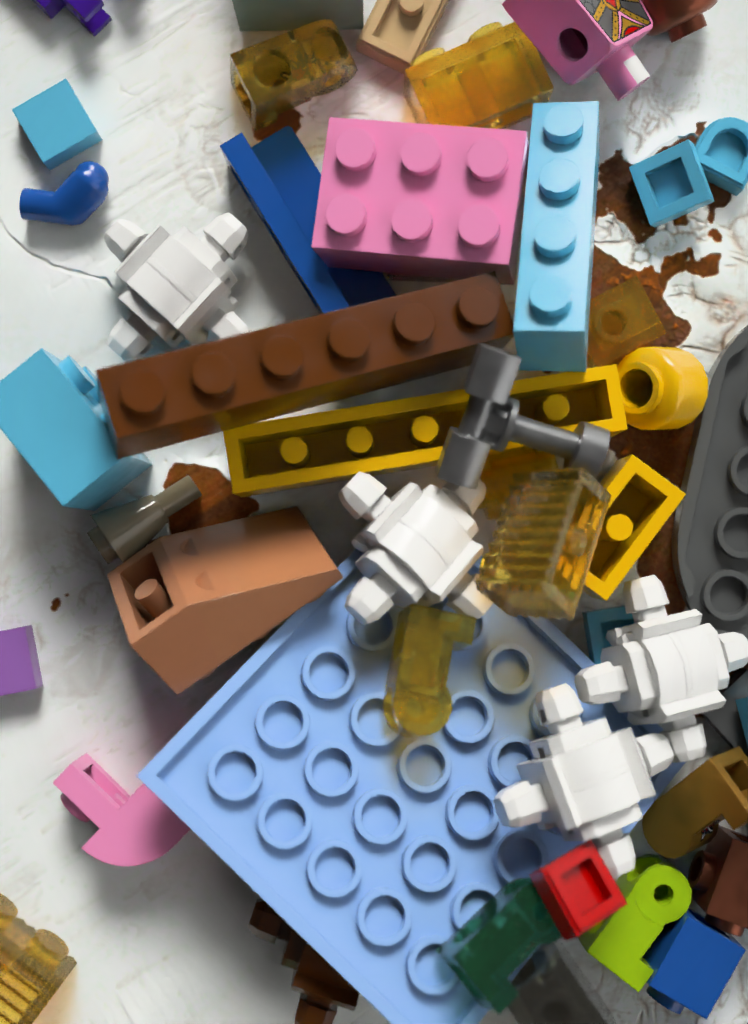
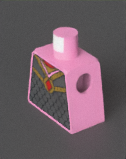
M505 0L502 3L510 17L565 83L574 85L599 72L617 101H619L650 78V75L631 48L653 28V20L641 0Z

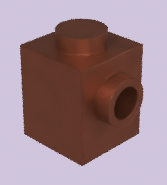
M718 826L716 836L711 842L707 843L705 851L700 850L694 856L689 869L688 881L692 890V899L706 913L704 920L724 932L735 936H742L744 929H748V836Z

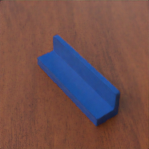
M290 126L283 127L252 147L247 142L243 133L220 145L228 168L319 314L396 296L382 272L328 267L312 249L321 174Z

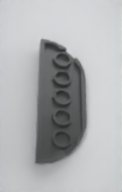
M747 325L720 352L707 376L708 397L702 412L695 420L681 485V491L686 495L676 508L672 530L671 554L673 570L682 598L689 610L696 609L702 613L700 625L710 623L718 634L736 632L743 634L748 640Z

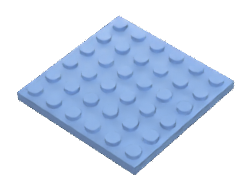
M355 549L338 567L343 579L328 588L319 599L307 603L294 612L137 774V777L391 1024H478L556 926L529 874L575 846L586 842L564 841L559 827L539 830L537 822L523 827L503 826L498 819L493 799L500 790L518 781H522L516 765L534 758L529 742L550 734L548 726H541L535 705L536 693L567 683L578 697L574 682L575 676L582 669L596 664L482 555L469 569L468 573L470 575L478 573L492 589L495 601L480 619L473 621L461 617L446 605L449 599L446 596L442 602L425 608L415 604L402 608L394 603L379 620L363 625L344 607L347 595L359 579L364 577L355 565V562L363 552ZM444 665L445 670L443 672V677H445L442 685V691L445 695L446 700L444 699L443 695H440L439 697L437 691H435V686L439 677L440 666H442V671ZM579 699L584 712L579 714L582 722L606 717L611 732L631 727L635 737L663 731V728L658 724L632 725L627 720L628 712L619 713L612 702L590 705L581 702ZM672 762L667 769L650 777L656 795L638 801L642 815L647 812L685 762ZM639 821L622 827V832L630 833ZM527 940H540L542 942L537 943L533 948L524 952L518 960L516 958L519 955L511 958L513 954L520 950L518 947Z

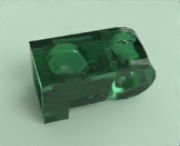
M523 877L516 878L507 883L436 951L480 1006L500 1014L519 995V992L507 978L540 944L554 943L562 936L531 878Z

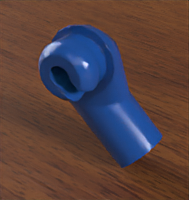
M85 161L77 166L76 170L69 175L55 192L24 188L19 201L21 218L23 220L71 226L84 223L104 202L108 195L109 176L107 171L96 162Z

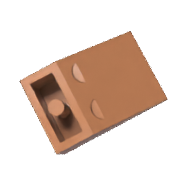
M297 506L159 537L107 574L130 646L177 695L198 680L210 676L222 663L252 642L265 637L277 624L307 603L319 599L328 588L343 579L342 574Z

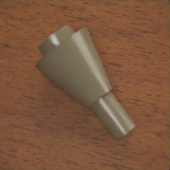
M187 475L156 496L151 494L90 515L97 526L87 532V535L107 564H110L117 558L123 563L148 545L169 522L168 517L201 497L202 494L192 478Z

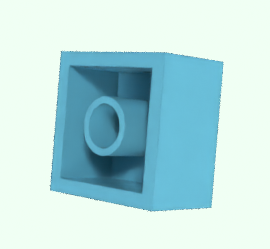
M41 348L0 381V429L63 507L96 511L153 465L144 453L117 459L99 401L96 376L87 366L82 368L70 355L61 360Z

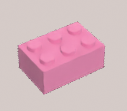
M329 117L311 245L312 249L328 267L451 279H465L495 271L499 283L514 284L524 213L529 156L527 131Z

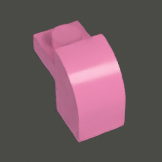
M87 753L72 762L53 782L63 792L60 798L66 809L77 819L83 822L91 820L99 828L81 848L102 862L116 866H138L149 863L171 850L190 830L144 783L130 796Z

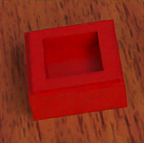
M591 839L575 846L529 874L564 941L580 936L627 904Z

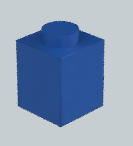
M688 908L687 912L679 920L664 925L663 930L644 954V959L654 970L647 981L649 986L646 992L655 1001L674 1013L681 1014L684 1007L707 1020L746 950L731 934L710 925L704 920L705 916Z

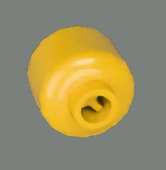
M640 347L625 355L617 365L627 424L640 430L679 429L693 422L702 412L708 397V378L703 365L693 354L675 347Z

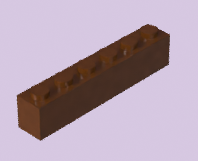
M493 271L97 369L98 397L116 457L121 459L469 366L472 364L478 343L503 349L514 337V324L497 275Z

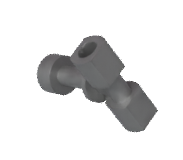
M478 343L463 387L466 393L470 394L459 428L451 426L449 428L435 472L436 476L440 479L459 486L476 489L490 449L503 452L508 442L512 441L565 458L564 473L593 481L599 474L605 461L610 443V431L581 421L574 432H570L518 415L519 400L510 398L509 394L522 358L508 351Z

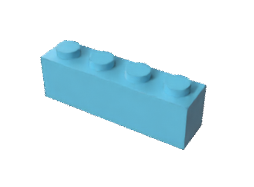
M599 101L533 103L513 328L516 353L522 358L519 371L586 372L600 155Z

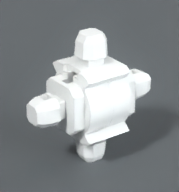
M228 212L215 218L203 229L206 236L202 240L184 226L172 237L159 224L147 234L133 222L124 219L117 220L105 233L104 240L107 247L122 262L114 272L127 284V287L117 297L133 312L127 321L123 317L118 321L109 333L106 344L125 362L138 360L146 355L154 347L150 342L156 335L162 338L171 348L175 349L184 338L194 346L206 341L210 342L250 332L244 322L234 313L240 304L231 295L230 288L238 280L230 267L225 263L228 258L236 259L246 246L249 238L247 228Z
M360 471L355 474L340 490L338 495L342 505L356 520L362 516L368 523L351 541L354 548L363 552L355 562V565L364 577L359 579L347 595L345 609L358 622L366 625L379 620L394 603L402 608L413 604L425 608L442 602L447 596L449 599L446 605L461 617L473 621L480 619L495 601L492 589L478 573L473 575L468 573L469 569L484 553L483 546L471 540L479 531L475 520L470 516L473 515L485 498L487 489L485 484L479 479L476 489L447 482L441 489L430 484L421 490L418 484L410 482L389 499L384 494L387 488L370 474Z
M656 575L627 581L624 583L623 588L626 614L632 613L635 624L607 631L605 638L612 646L602 648L601 663L584 668L575 676L574 682L578 697L581 702L590 705L612 702L619 713L628 712L627 720L632 725L662 723L663 731L658 734H664L668 738L674 754L673 762H686L704 757L706 739L703 723H697L695 715L724 706L726 699L718 690L728 687L729 672L742 668L748 663V640L743 634L736 632L718 634L710 623L700 625L702 613L696 609L667 616L665 605L669 604V600L662 582Z
M567 683L536 693L535 705L541 726L547 725L550 734L529 742L534 758L516 765L522 781H518L500 790L494 797L493 805L500 823L508 827H523L537 822L539 830L559 827L564 841H587L591 839L612 877H617L635 868L636 855L630 833H623L621 828L639 821L643 817L638 801L656 795L650 777L667 769L674 760V754L668 738L664 734L649 733L635 737L631 727L611 732L606 717L582 722L579 714L584 712L575 691Z

